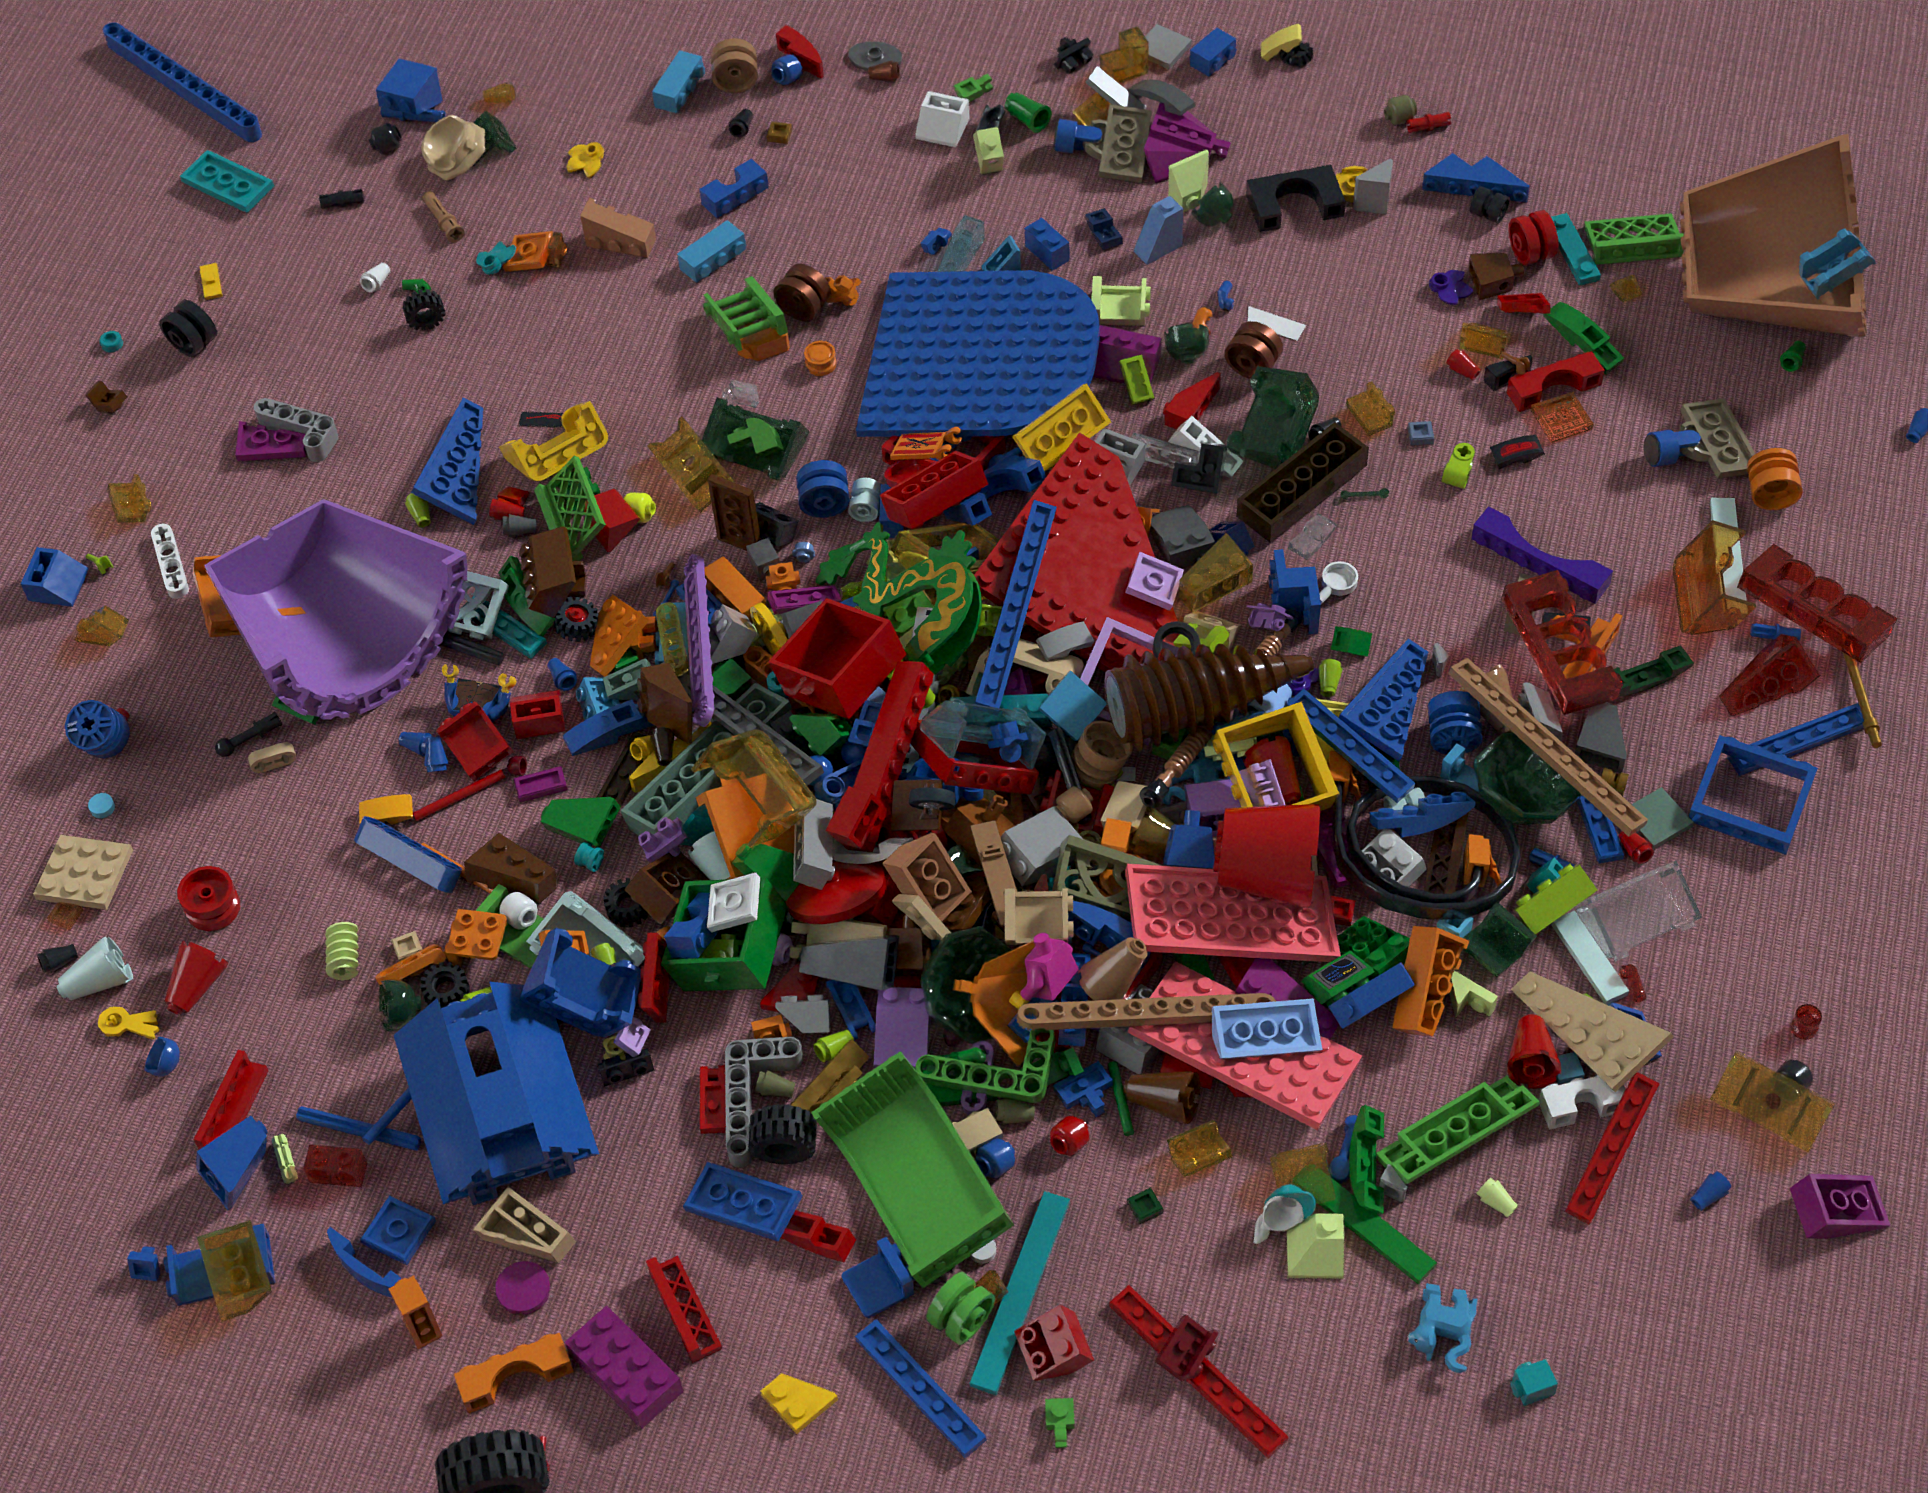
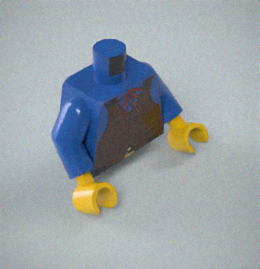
M446 664L443 665L442 673L447 677V682H444V698L448 712L453 717L460 713L459 711L464 705L474 702L481 706L492 722H495L507 712L511 696L509 689L516 685L515 677L510 676L509 682L506 684L507 675L502 673L498 677L499 685L458 678L457 682H455L454 678L459 673L458 667L453 665V673L448 675V667Z

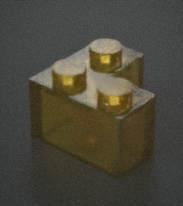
M1138 26L1119 32V48L1099 55L1100 69L1118 84L1148 74L1149 42Z

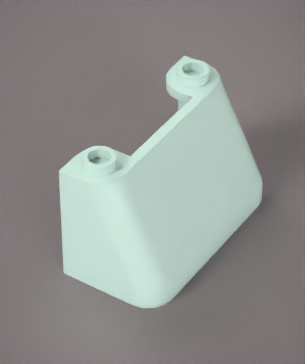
M571 891L565 892L527 940L531 945L529 949L538 955L541 949L538 933L555 928L585 931L590 956V951L595 946L609 943L610 947L614 948L617 962L629 960L639 968L645 963L643 946Z

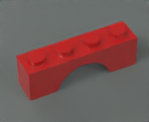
M1592 351L1578 354L1575 357L1560 360L1544 367H1538L1525 374H1517L1509 378L1507 394L1517 410L1522 412L1540 406L1542 392L1554 385H1568L1580 392L1601 386L1604 368Z

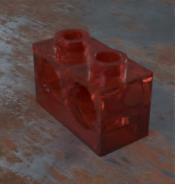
M309 1144L303 1169L310 1183L362 1187L368 1163L362 1149Z

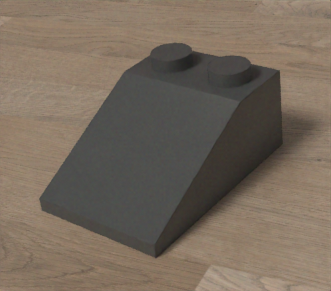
M1190 505L1152 515L1150 532L1164 562L1183 569L1195 565L1198 557L1201 558V554L1204 552L1206 555H1208L1209 550H1212L1214 553L1215 541L1205 522Z

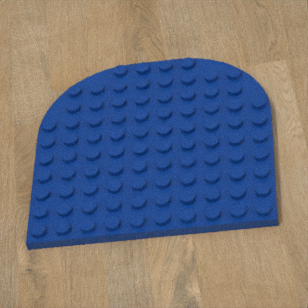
M1033 270L890 273L858 417L857 437H891L911 433L946 432L953 427H959L961 430L959 434H953L954 436H1005L1018 433L1081 385L1087 383L1090 386L1095 371L1100 339L1099 318L1095 305L1089 296L1072 282L1053 274Z

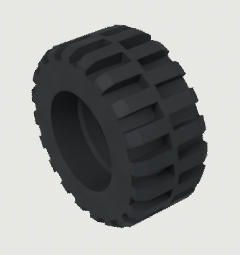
M508 1429L507 1431L492 1430V1432L476 1433V1435L471 1437L466 1436L461 1438V1441H454L449 1444L448 1448H444L435 1461L438 1493H546L549 1486L543 1442L536 1435L529 1434L523 1430L517 1432L515 1429Z

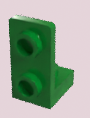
M1065 1047L1053 1054L1047 1086L1067 1076H1076L1084 1072L1073 1047ZM1040 1059L1031 1063L1033 1067H1041L1045 1060ZM1031 1083L1027 1086L1031 1093L1039 1090L1040 1087L1036 1083Z

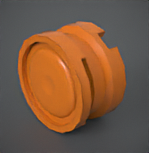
M819 340L808 344L805 348V366L810 371V374L825 376L834 371L837 362L835 348L831 343Z

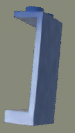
M264 1223L253 1226V1237L179 1254L176 1253L172 1245L166 1246L167 1256L163 1257L165 1271L169 1273L170 1281H166L168 1296L173 1297L176 1304L180 1306L274 1284L275 1275L270 1235Z

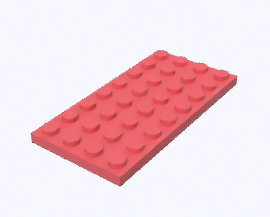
M1127 864L1125 874L1133 938L1143 941L1147 952L1331 962L1341 956L1326 876L1315 875L1310 908L1218 886V872H1213V869Z
M1175 961L1149 998L1230 995L1238 993ZM1212 1022L1129 1026L1127 1032L1316 1130L1323 1123L1362 1058V1055L1326 1037L1320 1036L1322 1051L1220 1059L1212 1038Z

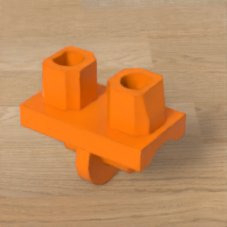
M839 275L835 280L831 277H825L831 289V295L826 301L827 303L842 301L846 306L856 304L859 294L855 288L862 281L858 278L848 279L845 275Z
M655 616L646 617L649 621L630 645L632 649L637 651L636 656L639 660L644 659L645 652L656 651L655 636H646V633L658 631Z

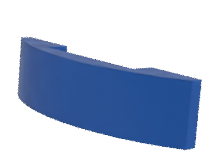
M330 1227L327 1230L329 1240L344 1268L362 1285L392 1298L389 1288L393 1287L402 1278L391 1270L384 1278L379 1276L354 1258L353 1255L356 1252L351 1242Z

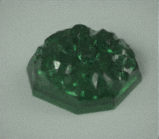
M1502 733L1477 755L1474 760V772L1477 778L1479 794L1486 803L1495 809L1497 814L1504 816L1505 819H1508L1513 824L1529 826L1534 824H1551L1563 816L1568 808L1582 796L1579 791L1514 733Z
M981 926L946 934L935 947L921 975L920 984L924 993L927 1014L945 1030L962 1038L969 1044L992 1039L993 1037L973 1015V1005L970 1002L971 994L953 990L955 980H965L974 983V978L978 976L984 963L1008 953L1012 949Z

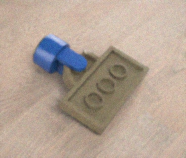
M1110 104L1107 121L1094 120L1089 126L1077 125L1078 121L1059 119L1056 123L1053 149L1056 152L1073 154V150H1085L1093 158L1101 160L1098 177L1141 183L1145 161L1144 147L1149 134L1152 110Z
M1724 398L1683 404L1680 411L1686 422L1681 425L1678 432H1673L1672 430L1650 432L1644 440V455L1652 467L1673 465L1678 461L1679 457L1687 456L1699 462H1708L1717 479L1747 475L1748 461L1755 455Z

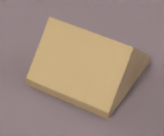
M1198 611L1186 615L1183 620L1187 624H1197L1196 632L1199 638L1203 639L1208 636L1215 626H1225L1229 637L1223 645L1229 651L1241 627L1240 624Z
M1118 781L1101 818L1103 829L1105 828L1106 819L1111 818L1132 822L1130 833L1137 830L1147 809V806L1142 803L1140 798V791L1147 786Z

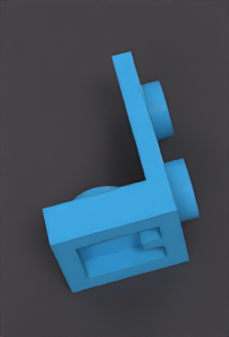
M1456 744L1442 761L1440 777L1466 784L1487 797L1495 787V782L1466 765V760L1464 759L1465 748Z

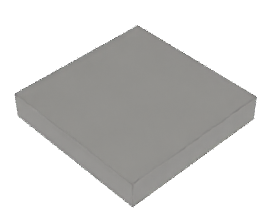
M1156 24L1134 48V54L1170 69L1190 48L1192 39Z

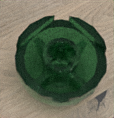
M1220 182L1219 188L1215 185L1198 202L1201 205L1199 209L1193 208L1191 215L1203 225L1215 226L1220 222L1225 224L1232 217L1230 212L1234 206L1233 196Z
M1186 323L1168 328V333L1164 332L1166 350L1171 357L1182 361L1183 364L1194 363L1196 359L1201 358L1206 353L1209 347L1208 327L1199 324V328H1192V323Z
M382 980L383 985L379 986V1011L383 1012L386 1020H381V1024L385 1032L399 1031L416 1016V1011H421L420 996H415L414 989L402 980Z

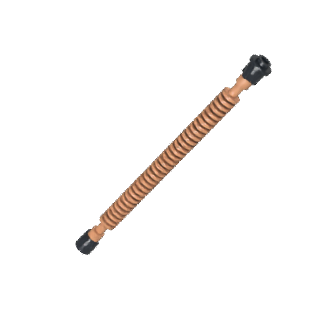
M1294 609L1286 610L1285 613L1292 616L1293 619H1285L1284 627L1279 631L1274 630L1273 635H1267L1256 649L1262 650L1265 655L1278 653L1282 647L1280 641L1286 639L1301 624L1302 616ZM1218 716L1214 718V722H1221L1223 719ZM1203 722L1196 725L1195 736L1191 737L1188 734L1165 763V773L1160 774L1155 781H1151L1147 787L1141 789L1140 798L1145 806L1159 808L1163 804V799L1169 792L1172 779L1182 776L1205 744L1211 739L1213 734L1206 728Z

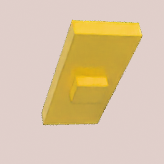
M217 263L199 266L205 300L223 297Z

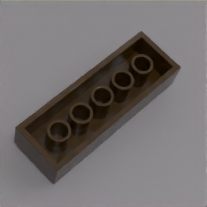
M1334 422L1237 499L1236 517L1271 543L1366 467L1369 447Z

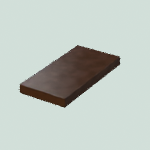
M711 474L708 478V486L717 539L747 551L746 546L761 541L754 492L752 489Z

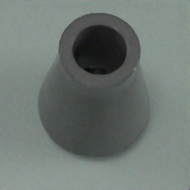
M511 514L503 516V535L513 537L536 533V519Z

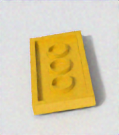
M1086 383L1012 437L1026 458L1040 460L1045 472L1059 461L1079 432L1091 438L1110 424L1111 421Z

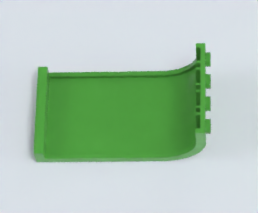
M901 1051L811 1112L815 1120L831 1137L853 1168L909 1266L908 1270L922 1288L1014 1226L951 1120L921 1076Z

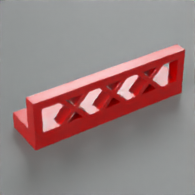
M237 1050L193 1139L199 1150L246 1119L269 1071L267 1066L251 1062L243 1050Z
M656 1256L647 1260L646 1264L649 1274L692 1363L722 1350L723 1348L679 1257L675 1256L660 1264ZM676 1266L679 1271L676 1281L666 1279L663 1271ZM678 1289L690 1293L687 1304L677 1302L675 1295ZM689 1311L700 1314L701 1319L698 1327L688 1324L686 1317ZM699 1335L711 1337L714 1344L700 1350L697 1343Z

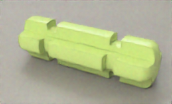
M279 1134L272 1138V1144L275 1149L284 1183L289 1184L295 1182L298 1176L287 1138L284 1134Z

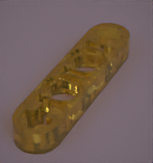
M667 602L661 604L656 609L664 662L670 664L676 676H681L688 671L689 663L680 615L676 605ZM669 613L670 619L666 620V614ZM670 628H676L672 633H665ZM672 645H680L675 650H668ZM674 659L679 660L678 665H675Z

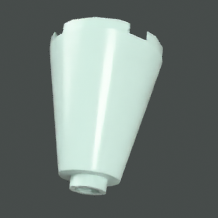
M715 831L703 836L692 845L694 850H689L688 854L709 880H724L731 877Z
M105 936L58 978L57 990L64 999L68 997L70 1000H74L128 983L133 979V973L129 964H124L122 959L124 955L110 937L106 938Z

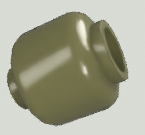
M1408 95L1390 98L1387 101V107H1384L1386 120H1390L1395 126L1405 124L1407 119H1414V116L1417 115L1416 102Z

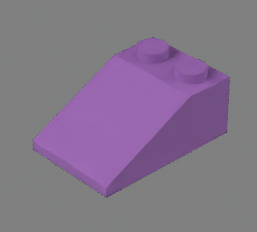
M891 987L878 991L874 1068L901 1051L916 1070L917 1060L923 1055H928L932 1016L931 988Z

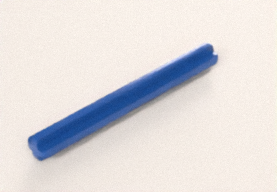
M303 1106L298 1108L296 1119L299 1121L363 1137L374 1125ZM385 1128L375 1139L376 1141L415 1151L419 1149L421 1144V1137L390 1128Z

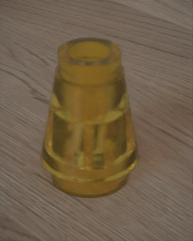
M505 82L483 90V98L486 103H511V101L516 99L512 83L508 84Z

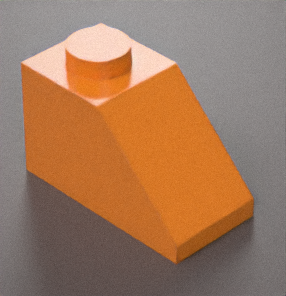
M750 322L748 324H745L743 328L750 326L754 323ZM768 328L741 338L743 350L738 351V356L760 361L786 352L790 348L788 333L780 336L775 329Z

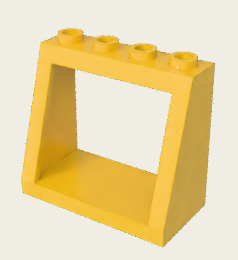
M1302 702L1216 731L1212 740L1213 747L1217 754H1221L1223 772L1226 777H1230L1233 784L1231 786L1232 795L1235 800L1239 799L1241 807H1253L1228 744L1289 729L1316 795L1292 805L1319 804L1320 811L1332 807L1339 792Z

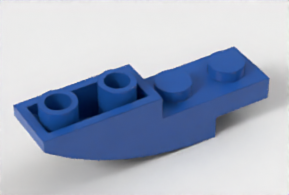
M630 700L586 719L565 733L563 740L572 756L618 743L619 736L655 725L648 722L644 713H640L638 704H634L633 700Z
M1453 792L1451 796L1429 794L1427 798H1418V807L1404 806L1403 810L1381 808L1378 812H1370V823L1378 830L1394 828L1401 837L1419 835L1436 830L1459 819L1475 807V801L1464 792Z
M1073 901V911H1068V921H1073V933L1082 940H1085L1092 946L1101 941L1108 948H1112L1129 937L1133 938L1132 923L1099 907ZM1147 952V957L1144 960L1141 969L1148 962L1151 952Z

